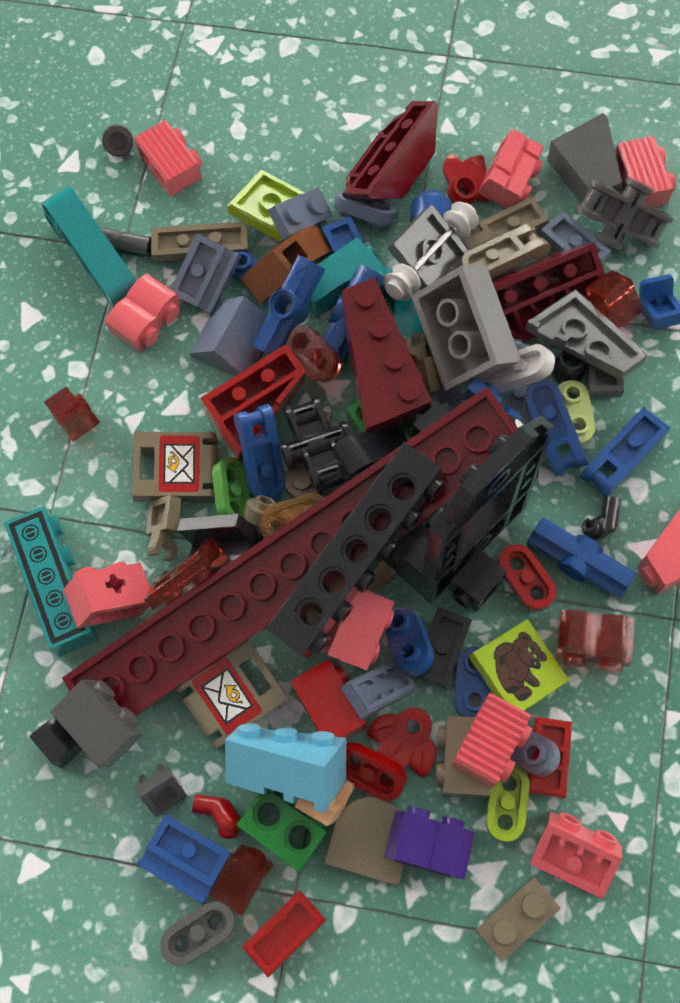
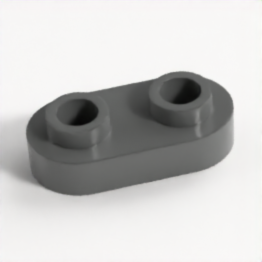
M209 902L169 927L161 939V952L164 958L173 965H186L227 940L232 935L236 925L233 910L225 903ZM215 914L220 915L223 919V925L219 930H213L210 926V919ZM181 936H185L189 940V947L185 952H180L176 947L177 939Z

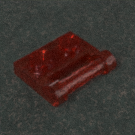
M210 537L200 545L197 552L170 572L164 571L155 578L144 601L154 610L164 602L168 605L184 593L183 588L191 582L194 586L200 584L210 575L211 570L209 568L212 561L223 554L220 544Z

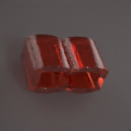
M560 610L557 620L555 658L563 660V665L569 667H585L586 662L600 664L601 670L611 672L622 671L623 667H628L633 661L635 618L615 614H596L580 610Z

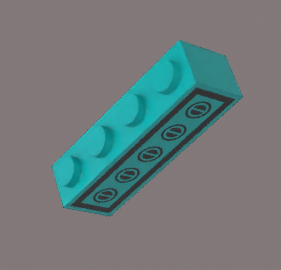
M42 506L4 522L49 650L60 657L98 641L95 629L99 628L100 625L77 628L63 591L74 577L71 566L75 565L76 561L69 545L63 546L60 535L65 534L59 517L57 515L51 516L46 508Z

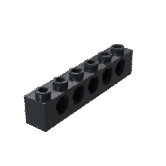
M403 442L266 629L302 657L310 658L313 653L316 656L319 655L330 641L331 637L327 634L336 622L342 624L351 613L353 605L350 603L359 591L361 593L366 592L374 582L376 574L373 572L382 560L384 562L389 561L399 547V543L396 542L405 529L409 532L417 524L422 515L419 511L427 499L434 500L445 484L442 480L445 476L442 468ZM403 483H411L415 487L413 495L407 500L396 498V490ZM382 513L390 514L392 519L390 526L384 531H376L373 526L375 518ZM358 544H367L368 555L366 559L358 563L353 562L351 559L352 549ZM336 574H343L345 578L343 590L332 594L328 587L329 580ZM318 604L322 610V617L318 623L310 625L306 620V612L309 607Z

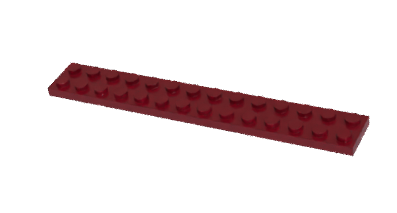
M488 386L405 442L441 467L445 474L442 478L445 482L442 490L434 500L427 499L419 510L422 513L421 518L414 528L431 518L441 507L448 504L461 486L459 480L464 472L474 463L481 466L491 456L488 454V451L500 436L505 434L510 437L518 429ZM400 446L67 673L62 679L69 692L82 679L101 680L113 690L115 702L121 708L129 709L137 717L176 691L179 686L266 630L268 624ZM411 483L401 484L396 490V498L399 500L409 499L414 493V485ZM388 513L379 514L374 520V529L376 531L386 530L391 524V515ZM405 529L398 539L406 535L408 531ZM363 543L356 545L351 551L352 561L358 563L365 560L368 555V546ZM336 574L331 577L328 587L344 577L343 574Z

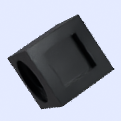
M478 549L451 580L449 589L453 592L451 596L462 607L466 609L471 607L477 612L504 581L507 570Z

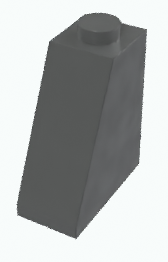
M604 113L551 141L547 161L580 203H582L590 188L589 181L591 178L619 191L622 180L608 118Z

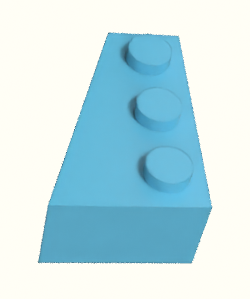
M242 724L225 739L226 783L263 795L268 793V789L283 793V801L293 804L297 802V797L314 802V810L325 813L346 782V738L334 737L333 733L327 731L306 734L297 733L296 729L290 727L269 730L261 729V726L258 724Z

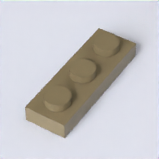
M244 222L151 228V256L153 262L184 260L197 233L236 253H248L249 251L248 226Z

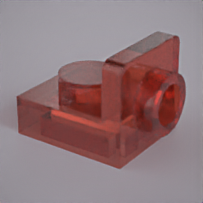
M242 844L228 859L210 896L243 916L274 864L266 859L265 854L259 849Z

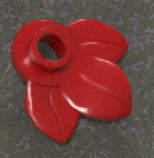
M450 153L443 164V174L449 183L447 187L449 199L453 203L464 202L470 205L475 201H490L480 195L478 191L486 176L484 156L482 154L475 155L462 162L456 155ZM458 189L463 190L466 195L461 194Z
M409 707L404 709L399 715L383 714L372 722L367 735L373 740L381 742L378 753L394 760L403 768L409 764L422 778L431 771L436 759L437 749L430 738L432 720L425 710L418 707ZM411 719L417 720L420 724L419 732H409L407 722Z

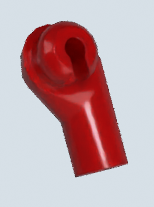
M195 794L192 813L213 816L219 826L218 834L224 839L235 838L239 833L237 824L241 817L233 804L226 798Z

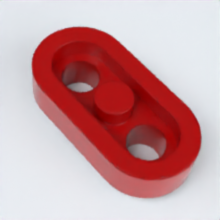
M514 544L505 548L501 553L498 564L507 570L504 579L521 604L533 612H541L548 609L556 597V587L538 559L524 545ZM510 562H520L522 564V569H512L510 566ZM539 590L542 593V598L539 600L532 598L530 591Z
M350 742L346 744V779L354 783L355 787L380 800L392 801L398 798L407 785V775L403 767L394 760L360 743ZM352 756L359 759L360 763L355 762ZM385 773L390 775L393 778V780L388 779Z

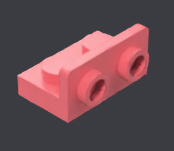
M550 812L546 827L531 857L530 864L603 899L621 863L622 845L618 843V840L612 834L599 829L596 832L582 826L581 822L570 814L562 812L559 815Z

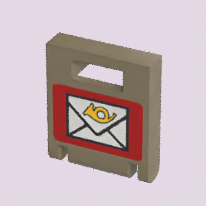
M134 431L133 502H150L168 495L181 498V502L215 501L214 490L203 488H214L212 470L217 463V447L213 444L217 443V434L213 432ZM142 455L154 456V480L141 479Z
M250 640L176 689L178 694L186 691L189 687L193 690V693L182 701L206 737L217 730L222 734V736L217 737L211 743L214 749L223 745L225 739L238 726L256 722L289 699ZM251 658L272 687L261 696L240 667V665Z

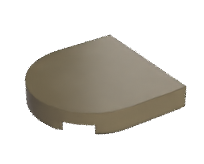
M376 797L361 798L347 805L335 823L324 864L399 886L404 864L386 859L384 856L395 811L400 810L391 802L383 801Z

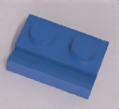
M165 814L137 865L201 904H205L210 891L214 888L233 853Z

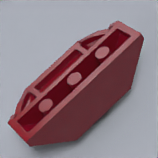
M411 101L405 107V112L396 116L378 133L346 177L345 193L348 197L403 199L435 154L438 105L435 101Z
M590 242L548 255L493 279L494 288L513 338L525 342L536 337L525 330L527 322L574 290L590 301L598 282H601L605 275V271L595 242Z

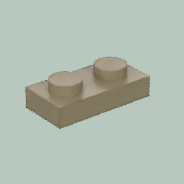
M532 877L475 930L500 961L503 962L561 908L537 879Z

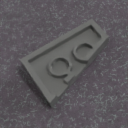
M576 290L529 320L525 328L531 334L620 380L641 366L648 356Z

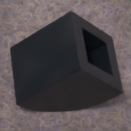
M55 717L44 723L29 736L53 765L61 769L83 750Z

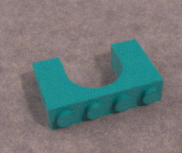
M356 237L317 264L326 270L308 303L310 312L316 318H319L336 306L342 295V290L348 288V284L359 264L373 269L384 277L388 273H393V269L385 267L379 261L376 251L370 245L365 246ZM383 280L380 286L382 295L393 312V318L402 337H410L411 345H413L411 334L423 333L425 336L412 297L408 301L393 299L386 292ZM426 339V352H427V351L430 350V347H429L428 341H427V339Z

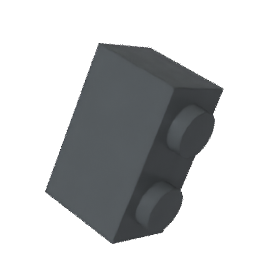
M82 679L51 710V713L98 768L113 766L144 733L137 726L139 723L137 717L129 709L121 708L113 699L115 694L105 682Z

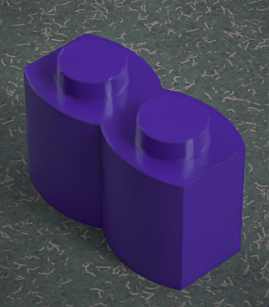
M408 806L407 812L395 811L384 858L444 876L465 880L475 832L464 829V821L442 816V821L439 822L429 818L430 811L414 806Z

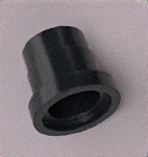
M563 350L560 356L555 359L552 376L559 384L568 380L581 382L586 372L585 361ZM564 361H572L576 363L577 366L570 367L566 365Z

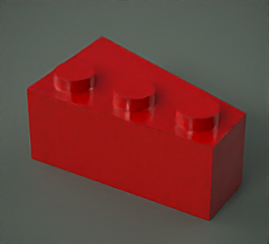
M286 344L200 398L203 412L236 459L241 462L243 454L239 432L234 423V414L243 411L252 413L256 411L257 407L269 404L276 419L304 385L306 370ZM261 425L253 427L254 435L262 433Z

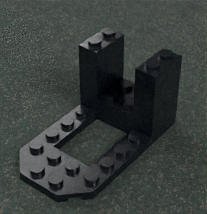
M438 401L429 409H421L412 421L413 431L411 437L413 438L450 411ZM541 416L520 426L510 437L505 434L500 436L488 451V454L491 456L481 466L474 463L464 472L459 480L461 486L448 504L441 507L426 524L428 529L426 530L420 524L396 541L399 543L397 551L385 563L427 602L432 604L451 584V580L478 549L484 551L526 508L555 426Z

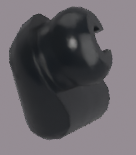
M613 496L603 498L601 515L591 520L587 518L583 521L581 529L584 536L598 541L616 531L621 504L619 498Z

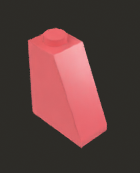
M680 509L639 563V573L647 587L653 588L657 595L680 584Z

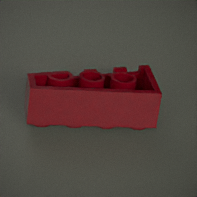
M375 277L342 290L341 306L358 393L363 431L389 430L413 420L421 409H429L431 407L432 399Z

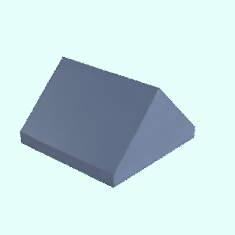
M245 296L220 300L189 353L190 357L233 375H238L257 363L264 353L253 346V343L267 315Z

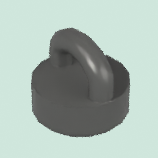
M110 124L105 128L102 135L104 149L112 156H125L133 147L132 132L123 124Z

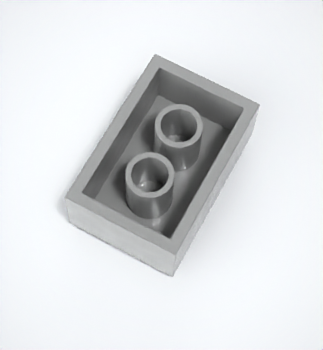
M461 265L411 296L445 391L467 389L475 378L483 382L522 362L487 266Z

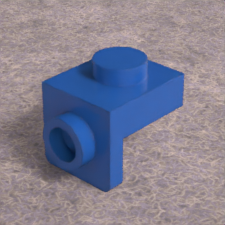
M670 274L645 279L640 282L638 308L653 330L680 324V303L673 295L674 278Z

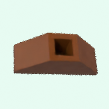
M317 225L308 226L297 231L272 249L246 272L240 280L258 304L261 305L275 291L282 288L298 255L316 264L329 255L331 249Z

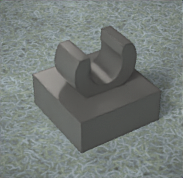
M162 764L156 766L159 772L147 779L144 774L139 776L140 784L135 787L139 797L155 817L188 797L183 786L168 766L164 767Z

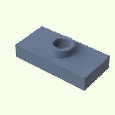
M392 660L347 682L341 690L362 720L407 697L418 687L411 676L402 671L396 665L395 660Z

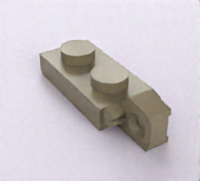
M529 197L479 222L477 228L471 231L472 236L462 240V243L470 250L527 223L532 224L538 232L549 223V219L535 200Z

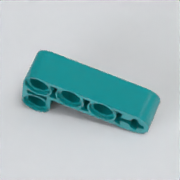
M68 186L41 202L44 215L57 236L64 238L105 299L114 308L119 301L126 297L131 287L135 284L136 279L77 194Z

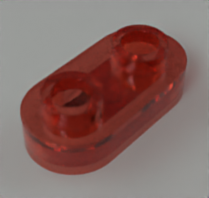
M305 325L294 328L288 336L287 345L306 370L307 375L323 383L332 381L340 371L341 359L339 354L318 331Z

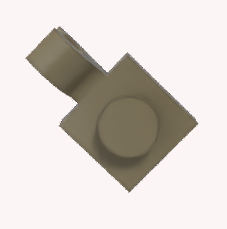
M411 334L413 345H411L410 337L403 338L428 393L440 390L441 385L433 356H427L424 334Z
M168 495L150 501L146 534L151 536L147 547L148 556L160 555L162 547L164 550V561L176 558L177 545L172 539L171 534L177 532L181 519V498Z

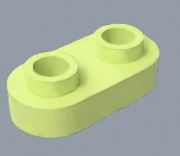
M568 380L561 383L558 388L561 391L573 424L579 423L584 428L583 430H576L583 447L591 441L595 432L588 389L581 382ZM573 392L578 398L571 399L567 396V393Z

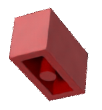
M327 659L290 681L293 690L318 732H331L334 734V737L346 738L347 741L367 729L365 718L360 719L341 690L349 682V679L340 665L334 668L331 661Z

